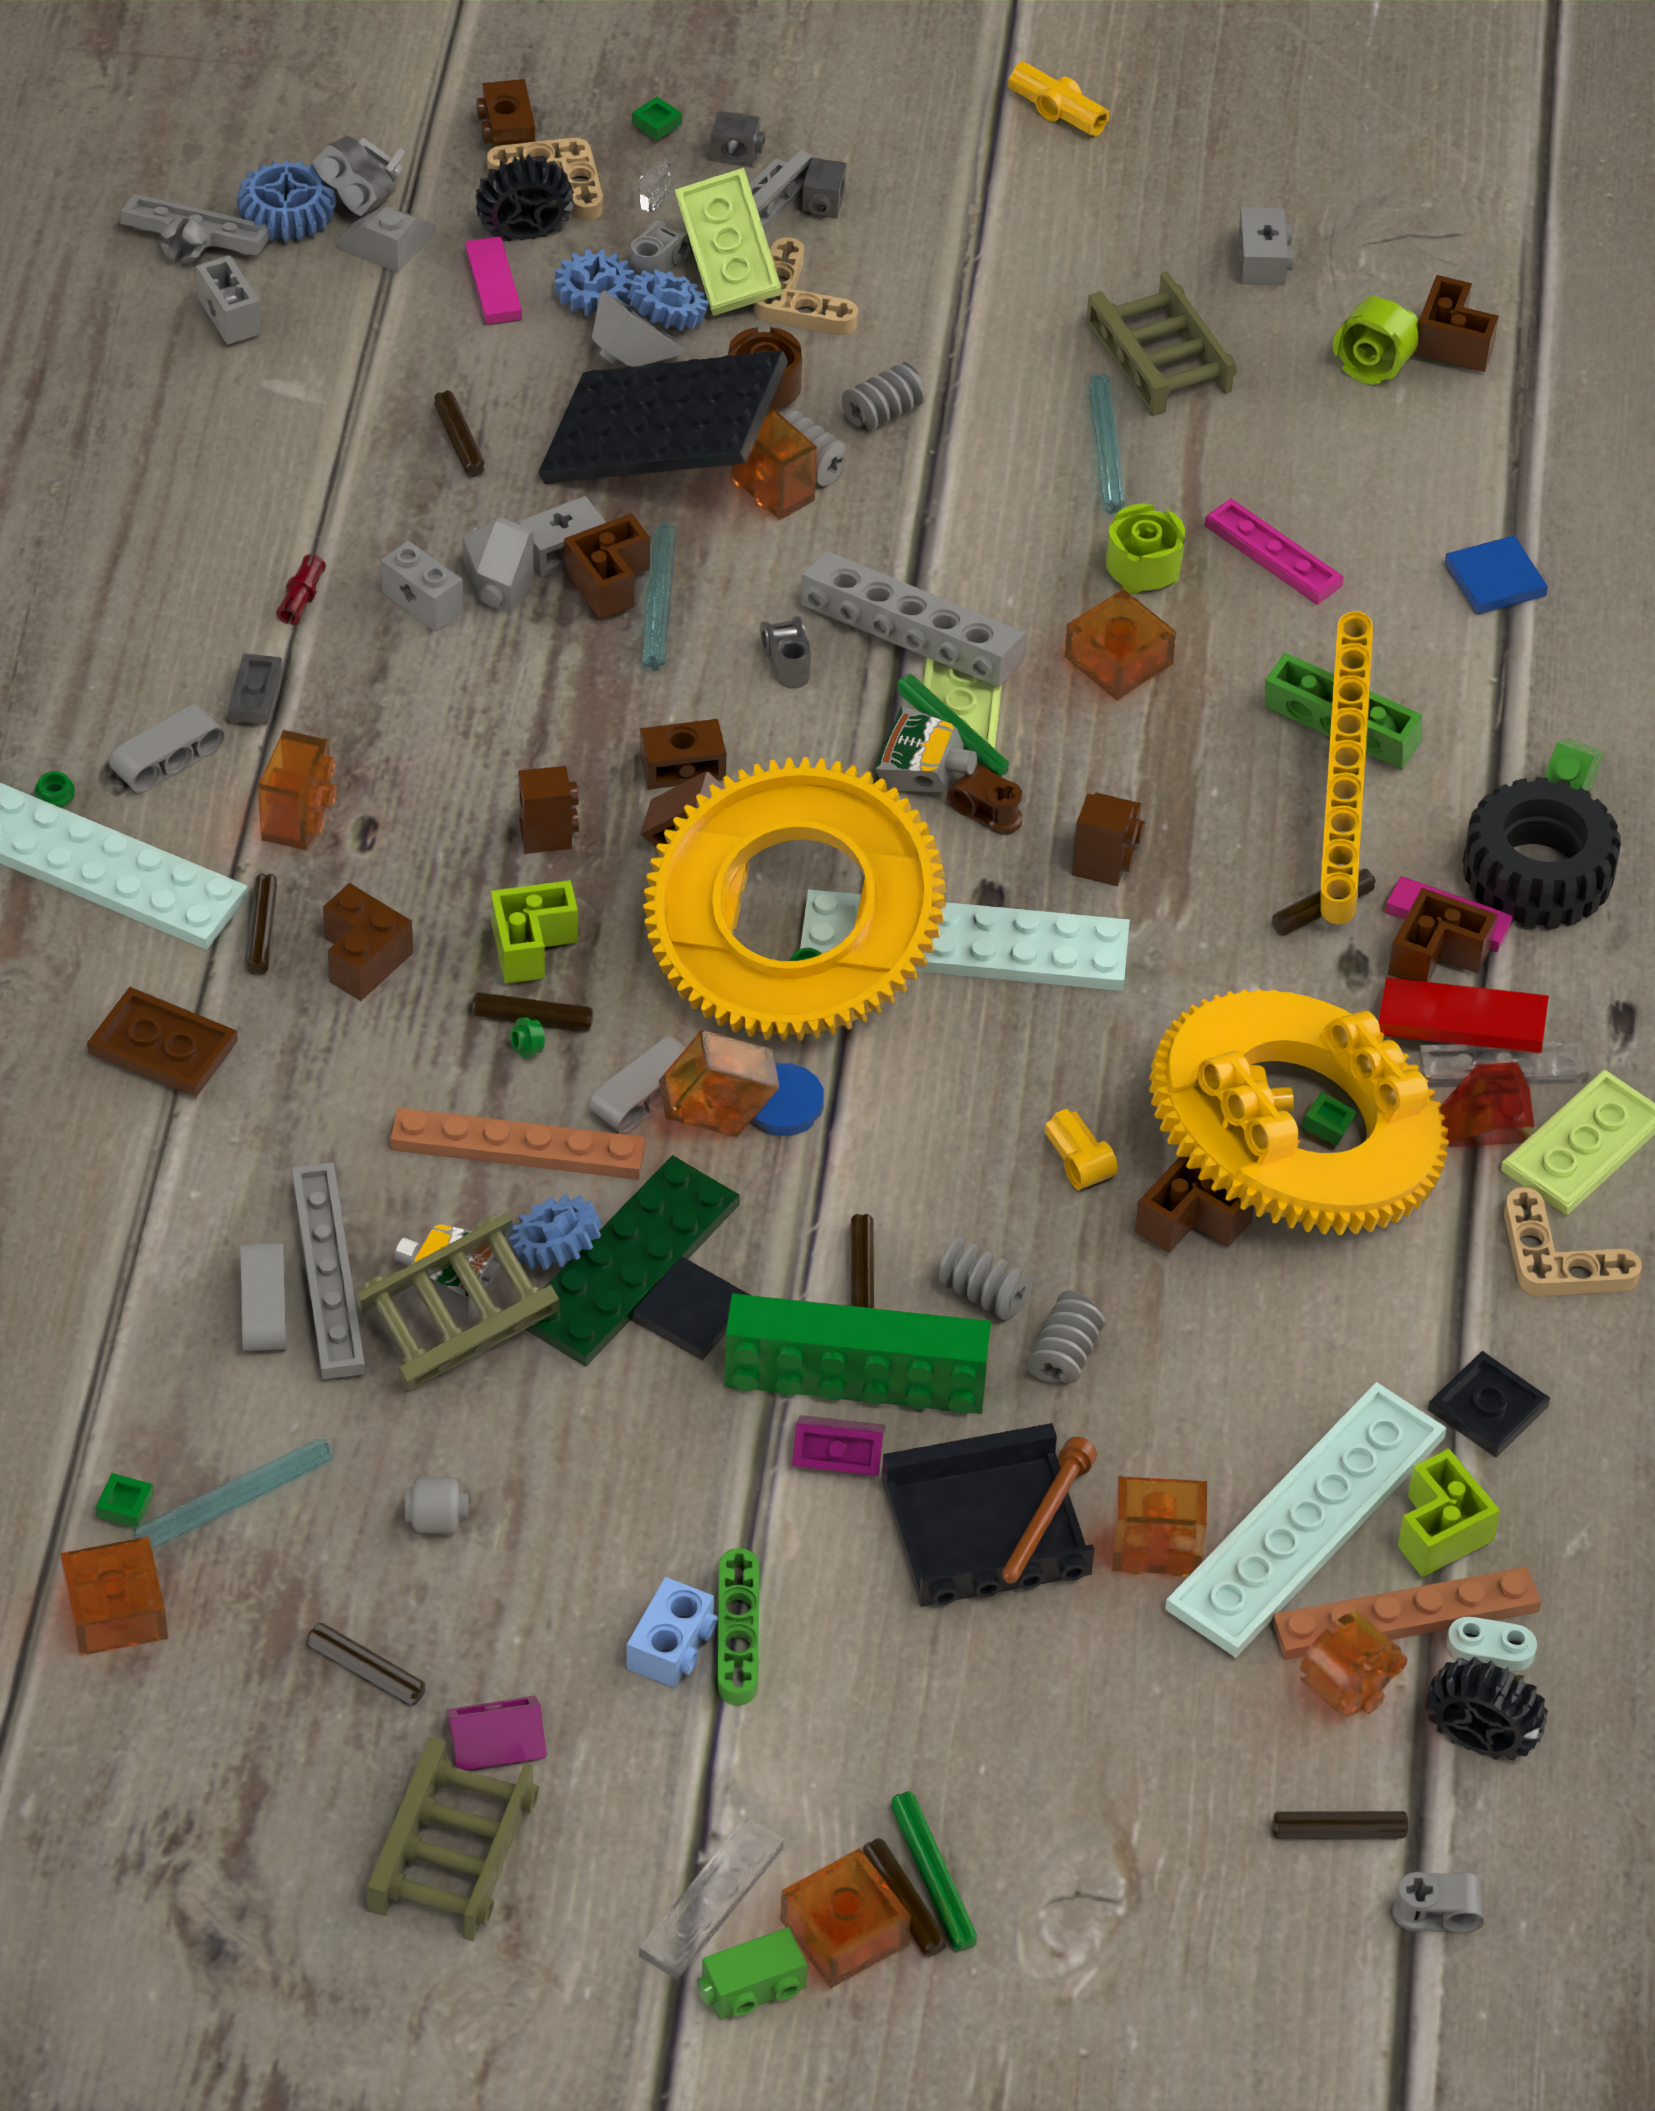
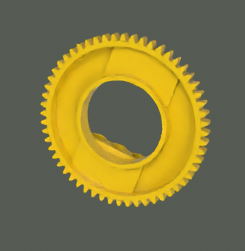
M790 757L786 759L782 769L779 768L774 759L770 760L769 770L766 772L758 763L754 764L753 776H749L743 769L738 770V782H734L728 776L723 777L725 786L723 790L711 784L709 788L712 797L707 798L701 794L696 795L699 807L694 808L685 805L684 810L688 819L675 817L673 822L677 831L665 830L664 836L668 844H657L656 848L661 858H651L650 863L655 872L647 873L646 875L648 884L651 886L644 889L648 902L643 904L644 911L648 917L644 919L647 930L650 932L647 934L651 947H654L652 950L656 961H660L659 966L663 975L668 974L667 978L672 987L678 986L679 996L682 999L689 997L688 1000L693 1009L701 1006V1011L706 1019L715 1014V1019L719 1026H723L729 1021L731 1029L735 1033L741 1027H744L749 1037H753L759 1031L762 1032L765 1040H769L772 1034H779L781 1041H786L788 1035H796L798 1041H803L804 1035L812 1033L815 1039L820 1038L821 1031L829 1030L834 1035L839 1026L844 1025L848 1030L851 1029L852 1021L858 1018L863 1022L868 1021L867 1013L872 1010L880 1014L882 1012L880 1005L885 1001L893 1004L895 1002L894 993L897 990L904 993L908 990L905 981L907 979L917 980L918 974L914 965L926 967L927 960L923 952H934L935 948L931 938L940 937L939 926L936 924L944 923V915L940 909L946 907L945 896L942 894L947 892L944 879H941L945 877L943 865L939 864L942 860L939 849H935L937 847L933 835H929L930 831L926 821L921 822L919 811L917 809L911 810L910 801L907 797L899 800L898 789L895 787L887 791L884 779L881 778L873 784L872 774L869 771H866L858 779L859 774L857 767L854 765L843 773L841 761H836L831 769L828 770L824 758H820L815 768H811L808 757H803L799 767H795ZM812 840L831 845L849 856L857 864L865 877L855 927L841 943L826 953L799 961L769 959L743 946L733 936V929H736L741 908V892L744 893L749 872V859L770 846L786 841Z
M1245 989L1234 994L1232 991H1229L1223 997H1220L1218 994L1214 995L1211 1002L1206 999L1201 1000L1199 1007L1191 1005L1187 1013L1182 1012L1177 1021L1173 1020L1169 1030L1165 1031L1151 1063L1152 1071L1149 1075V1080L1152 1083L1149 1087V1092L1154 1094L1151 1105L1158 1107L1154 1114L1155 1118L1163 1120L1160 1130L1170 1132L1167 1139L1168 1144L1179 1145L1176 1155L1178 1157H1190L1186 1165L1188 1169H1202L1198 1176L1200 1180L1213 1179L1214 1182L1211 1187L1213 1191L1226 1189V1200L1230 1201L1236 1197L1240 1198V1208L1245 1210L1253 1205L1258 1217L1269 1212L1272 1223L1275 1224L1284 1217L1289 1228L1293 1229L1297 1221H1299L1306 1232H1310L1315 1224L1322 1234H1327L1332 1226L1338 1235H1343L1346 1227L1353 1234H1358L1362 1226L1368 1232H1373L1376 1224L1381 1228H1386L1390 1220L1395 1224L1398 1223L1402 1215L1405 1217L1410 1216L1413 1208L1417 1210L1423 1200H1427L1441 1176L1440 1174L1445 1166L1444 1161L1448 1155L1445 1151L1449 1144V1141L1445 1139L1448 1128L1442 1126L1446 1117L1439 1113L1442 1106L1441 1102L1432 1100L1436 1094L1435 1090L1428 1089V1079L1418 1071V1065H1408L1406 1063L1409 1055L1402 1053L1396 1042L1390 1039L1382 1040L1384 1033L1380 1032L1378 1021L1370 1011L1363 1010L1352 1014L1325 1001L1292 992L1262 991L1261 989L1247 991ZM1266 1061L1289 1062L1308 1067L1325 1075L1345 1090L1358 1106L1366 1125V1141L1351 1150L1337 1153H1318L1297 1148L1300 1141L1297 1140L1298 1128L1294 1118L1287 1111H1278L1274 1107V1098L1270 1088L1263 1081H1254L1250 1077L1249 1065Z

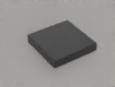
M682 1256L633 1310L632 1320L703 1360L726 1334L732 1293L750 1294Z
M1481 1351L1429 1401L1428 1411L1497 1458L1549 1407L1550 1397L1487 1353Z

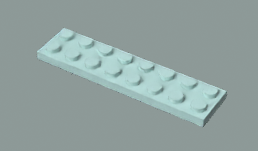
M0 783V863L205 950L209 948L248 897V886Z
M808 889L800 949L814 948L823 954L841 943L855 927L861 894ZM946 902V907L940 909L944 915V923L936 924L939 926L940 937L931 938L935 948L934 952H923L927 960L926 967L914 965L917 972L1123 991L1130 920Z
M1376 1382L1166 1599L1165 1610L1237 1658L1273 1620V1615L1279 1613L1401 1485L1412 1473L1413 1466L1421 1463L1445 1438L1446 1427Z

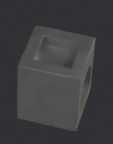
M718 111L711 132L710 161L753 167L756 154H762L765 145V132H760V117Z
M811 157L803 184L802 213L838 219L846 191L847 163Z

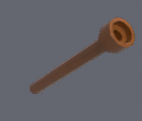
M1071 1437L1062 1447L1058 1456L1061 1469L1002 1571V1578L1005 1582L1014 1583L1019 1579L1076 1477L1088 1473L1097 1458V1450L1087 1439Z

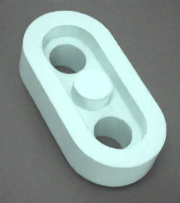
M1462 1617L1451 1624L1446 1646L1450 1655L1456 1660L1459 1657L1470 1661L1473 1657H1476L1482 1663H1488L1490 1660H1493L1494 1664L1498 1667L1505 1668L1508 1666L1509 1671H1521L1533 1663L1537 1649V1640L1528 1628L1521 1625L1476 1617ZM1465 1634L1476 1635L1477 1637L1471 1638L1466 1636ZM1509 1641L1517 1642L1520 1645H1513Z

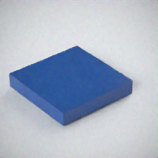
M1515 535L1446 553V566L1477 614L1547 595V584Z

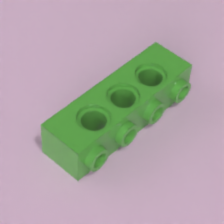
M1284 652L1265 679V707L1330 737L1334 674ZM1370 691L1366 754L1403 770L1422 742V714Z

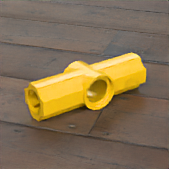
M1021 61L1014 67L1011 76L1008 78V88L1034 102L1038 112L1048 121L1055 122L1062 118L1093 137L1100 135L1109 121L1110 111L1083 96L1078 84L1069 77L1065 76L1056 80L1030 64Z

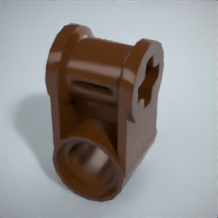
M976 765L971 775L964 774L947 790V799L955 811L978 821L994 832L1008 834L1015 832L1022 825V813L1018 809V805L1022 801L1020 786L992 773L984 766Z

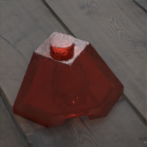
M1518 1062L1477 1064L1439 1109L1440 1114H1443L1445 1118L1442 1126L1448 1128V1133L1445 1136V1139L1449 1141L1447 1147L1523 1143L1529 1138L1535 1127L1530 1087Z

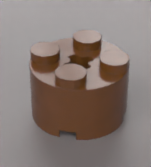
M758 327L737 334L730 342L728 355L735 356L753 354L760 351L783 350L788 363L766 416H770L777 409L791 404L801 393V346L799 341L785 330L770 327V332H758Z

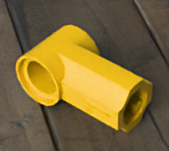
M1068 1108L1056 1112L1052 1119L1045 1123L1044 1133L1063 1158L1066 1175L1075 1189L1081 1190L1118 1174V1163L1112 1148L1105 1141L1097 1142L1076 1111H1069Z

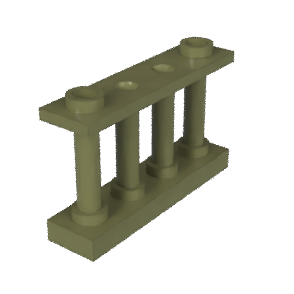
M1167 271L1160 275L1159 293L1116 306L1109 302L1102 291L1088 295L1086 323L1152 416L1166 412L1167 396L1170 395L1172 390L1211 378L1216 380L1225 394L1232 392L1233 377L1237 372L1234 358L1225 352L1186 298L1182 286L1176 284ZM1164 308L1170 316L1169 319L1136 329L1127 327L1123 322V319ZM1180 331L1187 340V342L1151 353L1147 350L1144 351L1139 344ZM1196 354L1204 364L1203 366L1167 377L1164 374H1160L1156 366Z
M509 1212L499 1218L496 1214L482 1219L474 1226L475 1230L387 1278L379 1275L368 1280L361 1286L362 1291L357 1293V1303L361 1312L376 1305L403 1352L405 1358L403 1359L404 1364L399 1366V1378L407 1392L414 1390L559 1311V1298L553 1287L549 1285L542 1290L538 1286L533 1287L504 1236L513 1232V1219ZM487 1245H490L519 1295L516 1299L518 1303L505 1310L494 1305L467 1258L468 1255ZM452 1265L481 1315L479 1318L480 1323L466 1331L463 1327H457L429 1276ZM413 1285L443 1335L441 1338L442 1344L429 1351L419 1347L391 1298Z
M429 1737L367 1885L368 1912L386 1916L392 1900L399 1901L402 1897L464 1915L465 1939L474 1941L479 1926H487L494 1907V1899L491 1896L525 1811L532 1812L536 1805L539 1786L534 1785L533 1765L525 1763L516 1784L452 1767V1761L447 1760L446 1741ZM448 1784L509 1801L502 1821H497L437 1804V1799L435 1798L439 1787L445 1788ZM432 1822L494 1840L487 1858L483 1859L423 1842L422 1837L419 1836L423 1824L430 1825ZM417 1859L478 1876L479 1878L471 1897L407 1880L406 1874H403L407 1863H415Z

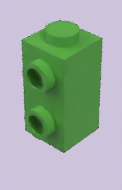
M1569 738L1556 743L1544 778H1548L1549 782L1558 783L1559 780L1569 782L1571 784L1570 787L1577 790L1580 787L1586 791L1590 790L1593 787L1605 751Z
M786 1927L702 1958V1977L697 1979V1985L705 2005H713L720 2020L732 2015L743 2016L752 2012L759 2005L776 1999L781 2001L790 1999L801 1990L806 1989L807 1963L790 1928Z

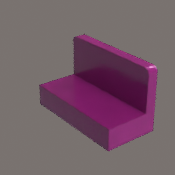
M800 1415L796 1422L792 1466L879 1476L886 1425Z
M536 1696L446 1709L448 1728L452 1734L455 1763L459 1769L472 1770L545 1758L547 1755L541 1705Z

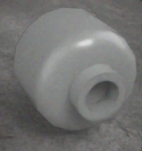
M422 1476L415 1480L413 1487L406 1488L405 1522H412L416 1532L424 1534H453L458 1528L459 1519L468 1520L469 1493H460V1485L455 1478Z

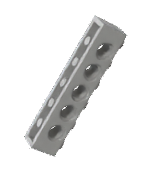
M826 551L802 574L801 605L987 683L1000 687L1023 664L1025 632L829 551Z

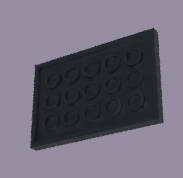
M783 350L760 351L753 354L725 355L716 358L690 359L688 361L671 363L660 362L653 365L625 366L616 369L583 372L538 473L543 483L546 484L745 464L788 360Z

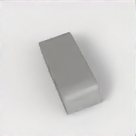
M191 705L122 743L113 751L109 759V765L135 792L143 793L216 752L222 746L226 733L199 705Z
M667 1036L602 1084L590 1101V1109L619 1133L628 1134L695 1083L704 1069V1060L675 1037Z
M284 1243L241 1244L243 1351L287 1349Z

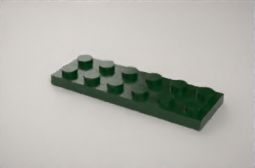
M672 1155L599 1230L600 1238L590 1240L593 1248L591 1250H580V1258L577 1260L572 1258L545 1286L551 1285L559 1298V1311L525 1330L587 1367L633 1318V1310L682 1256L689 1259L740 1205V1194Z

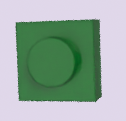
M656 96L632 112V124L655 140H659L682 124V112Z
M1321 1092L1306 1114L1301 1127L1338 1146L1358 1111Z
M111 1473L95 1507L96 1517L138 1529L153 1498V1484Z

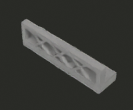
M800 150L788 163L776 158L749 183L763 230L803 192V184L813 155Z

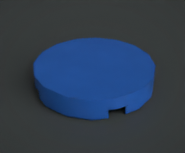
M773 1063L760 1067L748 1076L742 1088V1110L752 1125L756 1127L757 1124L765 1128L766 1133L791 1136L807 1131L814 1125V1121L818 1116L820 1118L824 1110V1088L818 1077L804 1067L792 1063Z

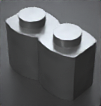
M346 136L329 144L313 161L319 176L327 184L337 188L344 204L360 216L379 208L396 191L390 176L381 167L371 162L365 148L352 137Z

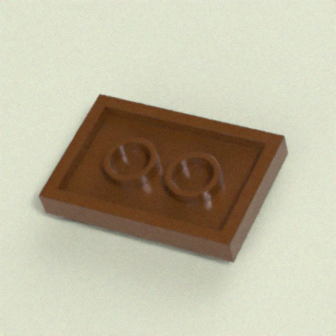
M129 987L89 1039L87 1047L88 1053L196 1098L238 1042V1036L235 1029Z

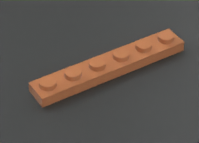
M398 1107L390 1138L391 1150L639 1180L645 1152V1137Z
M1528 1566L1275 1613L1272 1626L1284 1660L1447 1630L1455 1620L1462 1617H1476L1495 1621L1537 1613L1540 1610L1541 1600Z

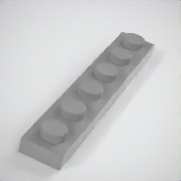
M334 1162L292 1167V1179L322 1379L365 1374L364 1355Z

